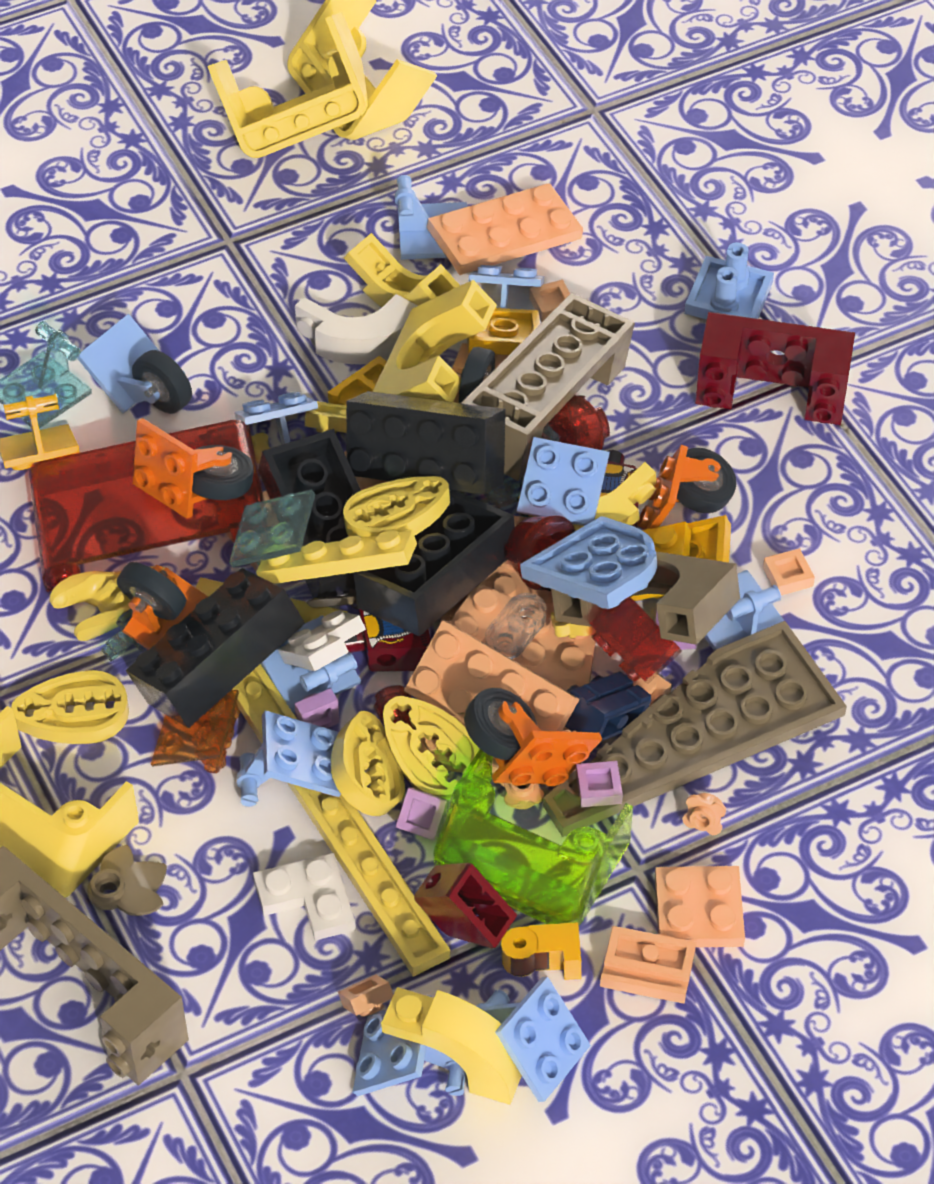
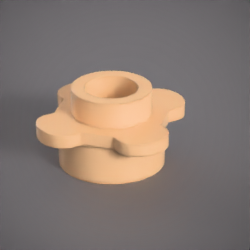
M500 783L506 790L504 802L510 807L528 809L535 804H539L544 799V791L539 788V784L521 785L525 786V789H519V786H514L512 783Z
M709 793L690 795L686 800L688 812L682 818L683 823L689 828L707 831L711 835L719 834L722 830L720 820L726 813V807L721 800Z

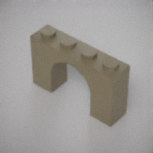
M656 552L657 570L645 589L637 591L629 597L643 594L664 595L656 603L661 639L697 645L740 599L737 564ZM551 589L556 621L590 627L607 610V608H600L596 604L579 598H573L568 594Z

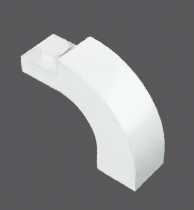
M396 294L380 310L363 317H344L303 297L295 305L296 328L305 337L315 340L317 355L339 363L368 364L379 355L383 359L388 360L411 309L418 305Z

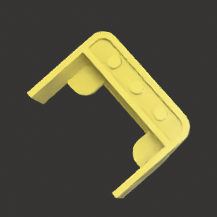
M325 0L288 57V71L305 94L333 83L328 64L331 56L338 49L325 18L343 12L359 55L362 57L366 50V38L359 27L377 2L376 0ZM396 59L377 89L364 74L368 98L366 112L356 120L333 128L334 132L339 137L356 140L405 121L436 79V73Z
M343 12L325 18L338 49L331 56L328 64L333 83L277 106H273L269 94L263 88L252 86L239 91L227 59L207 66L242 151L249 157L260 158L356 120L366 112L368 98L363 63Z
M8 706L0 712V768L22 747L14 710ZM127 781L100 809L86 801L73 800L63 804L52 816L0 783V848L2 846L6 847L65 898L73 893L101 863L103 857L112 851L139 823L133 785Z

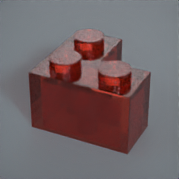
M630 596L621 601L616 607L605 608L590 623L596 630L591 638L610 657L617 652L624 659L618 666L635 683L642 678L649 684L682 652L674 641L661 639L659 626Z

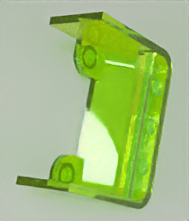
M479 749L454 788L434 847V867L444 864L472 863L511 908L545 924L578 923L579 926L584 921L630 844L633 806L625 803L607 834L591 827H579L571 831L562 845H559L489 813L495 802V791L491 785L492 756Z

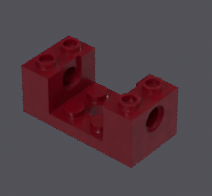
M708 312L700 351L695 404L732 409L737 377L808 387L809 393L805 420L841 425L855 332ZM778 350L785 354L776 355L771 353L770 351Z

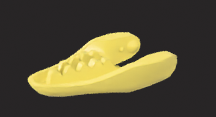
M89 571L75 574L58 583L52 590L49 601L54 608H65L77 603L86 602L98 607L101 612L80 622L75 627L74 635L79 641H88L119 627L132 616L133 610L128 605L131 600L117 585V578L121 571Z

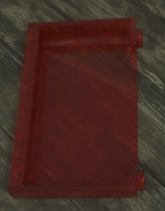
M229 420L168 433L193 450L208 445H223L238 449L245 453L253 463V482L248 492L235 499H205L194 503L193 516L188 519L133 484L136 441L48 459L34 464L29 470V482L42 580L46 591H52L58 583L69 576L81 573L80 564L231 532L234 543L241 547L256 548L260 545L273 543L249 425L240 420ZM210 469L205 471L209 474L217 476H225L232 474L228 471L221 469Z

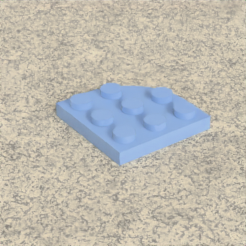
M601 516L521 563L520 568L523 579L537 583L542 587L568 594L570 597L596 604L600 608L610 609L618 606L621 601L648 586L649 581L657 570V555L652 538L644 531Z

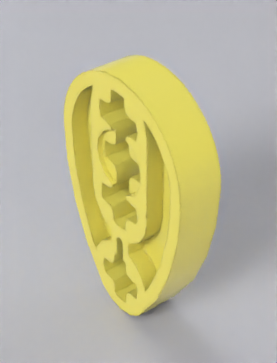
M426 476L397 479L363 489L351 496L344 506L343 514L346 532L348 536H360L362 538L376 536L388 530H396L398 532L413 530L415 536L434 523L449 506V484L441 477Z
M96 670L69 673L49 679L15 698L11 705L19 731L38 739L56 743L91 744L108 740L124 727L129 716L128 698L123 684L113 675ZM114 701V708H106L107 702ZM88 702H94V710H86ZM75 705L73 712L66 713L67 706ZM35 709L33 712V716H25L27 714V710Z
M397 696L387 702L383 710L386 737L395 761L411 785L417 790L447 800L467 792L479 776L481 754L480 748L472 741L466 727L444 710L422 700ZM397 708L402 712L410 709L408 715L411 725L415 730L408 723L405 724L401 720L396 724L393 723L395 720L393 711ZM425 737L429 741L437 738L438 740L435 743L437 751L442 755L448 752L452 754L449 757L451 766L456 770L461 767L465 768L463 771V782L459 783L454 779L449 783L447 781L449 778L447 769L442 765L437 768L433 767L435 764L434 755L429 750L423 753L420 752L422 748L420 740Z
M359 711L337 734L331 753V774L341 795L354 808L370 816H383L403 799L405 794L404 776L393 757L385 728L381 721L368 711Z

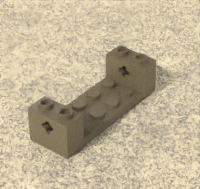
M571 293L462 402L464 404L505 409L504 475L517 481L524 476L533 437L542 438L544 426L590 378L609 385L625 368L635 322Z
M2 846L0 848V951L28 927L36 939L41 942L45 940L50 942L65 964L70 967L76 965L85 972V977L93 988L99 992L105 990L114 997L115 1003L100 1016L103 1031L101 1039L106 1046L108 1055L106 1062L116 1075L121 1078L127 1075L139 1086L189 1040L182 996L6 847Z

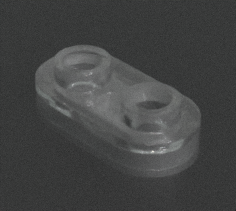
M521 593L511 598L487 627L485 644L510 659L518 657L546 623L547 607L544 600L532 593ZM522 617H531V619H523Z

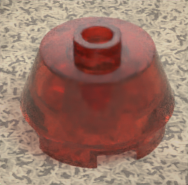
M574 395L544 426L542 439L602 450L604 439L610 436L608 419L601 407L595 408L585 399L586 396Z
M557 515L529 517L515 526L507 542V559L528 587L534 590L551 591V588H545L537 583L523 579L520 564L576 531L575 527L568 519Z

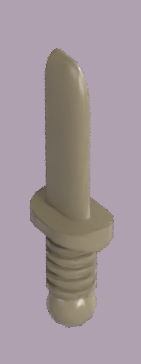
M351 588L348 595L320 597L306 602L313 608L351 605L353 608L359 609L355 588Z

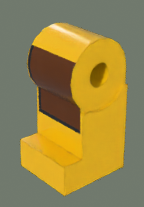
M578 923L528 925L511 928L505 933L501 941V956L504 969L509 974L518 977L528 976L534 971L564 970V980L581 979V950Z

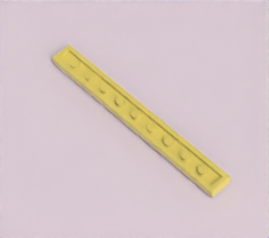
M261 664L229 692V695L261 744L263 743L262 714L265 710L297 719ZM287 783L332 853L335 854V858L412 976L414 977L450 959L449 947L428 915L415 902L414 894L359 811L348 803L342 795L336 797Z

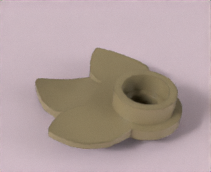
M128 845L115 848L103 857L100 871L89 882L87 888L89 900L99 909L113 910L118 908L131 916H142L156 912L163 906V901L156 891L163 884L167 865L152 861L134 862L132 851ZM106 890H115L113 893L103 894Z

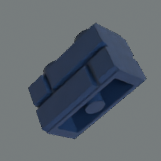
M621 671L604 678L598 675L586 685L579 687L575 684L567 690V692L580 700L565 727L571 732L600 733L602 741L622 733V730L643 713L652 701L651 694L639 685L633 686V681Z

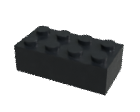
M367 391L346 401V458L356 477L393 481L410 477L437 476L448 482L449 490L485 495L504 484L505 409Z
M334 429L262 451L258 472L291 548L302 547L314 541L329 543L341 541L349 537L345 529L343 509L348 499L361 491ZM353 573L305 579L313 599L340 596L348 593L351 588H355Z
M449 491L450 504L443 514L429 527L415 535L417 545L408 565L353 572L358 608L412 634L422 635L517 552L514 515L461 492Z
M241 568L239 571L228 576L224 584L213 594L201 600L195 609L180 623L170 627L162 639L149 650L142 652L136 661L125 671L149 705L190 728L299 630L305 622L285 589Z

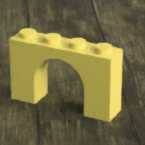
M472 280L412 308L373 392L454 402L460 388L461 378L440 355L452 345L486 330L496 308V303Z

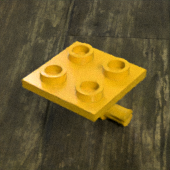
M56 393L39 398H33V395L25 396V401L3 404L6 420L29 415L32 432L0 438V456L5 469L12 467L13 470H24L34 466V462L48 459L51 462H61L71 458V454L80 453L79 446L69 424L39 430L37 413L59 410Z

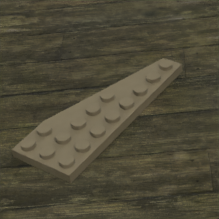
M783 621L716 649L707 657V662L696 672L694 670L689 672L683 678L682 684L669 695L664 694L641 713L622 730V735L612 744L606 743L597 751L596 757L589 763L618 762L623 793L622 804L581 807L575 770L569 775L567 781L557 785L544 797L543 807L561 836L564 837L843 717L846 714L847 706L786 621Z

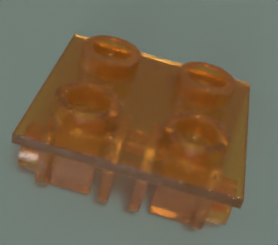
M236 689L227 693L190 728L165 714L151 761L152 767L201 760L204 764V769L209 773H218L220 769L224 768L227 754L225 749L231 747V738H233L235 733L234 725L240 715L237 704L239 691Z

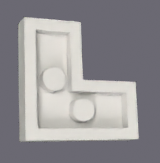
M342 610L335 611L321 619L322 625L311 631L304 629L294 633L288 639L289 643L278 649L283 662L316 671L348 653L344 642L366 630L360 615L346 613Z
M334 853L253 872L254 883L264 916L305 906L315 940L356 931L355 919Z

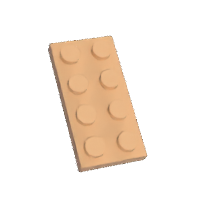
M550 183L428 218L427 223L428 231L459 275L476 271L480 265H496L579 240L583 234V227Z
M443 620L404 689L405 692L415 698L444 710L464 726L465 711L477 694L489 688L504 689L520 697L529 706L536 718L537 726L542 731L562 732L580 700ZM489 713V719L493 725L499 726L504 734L513 735L509 724L504 722L499 714Z

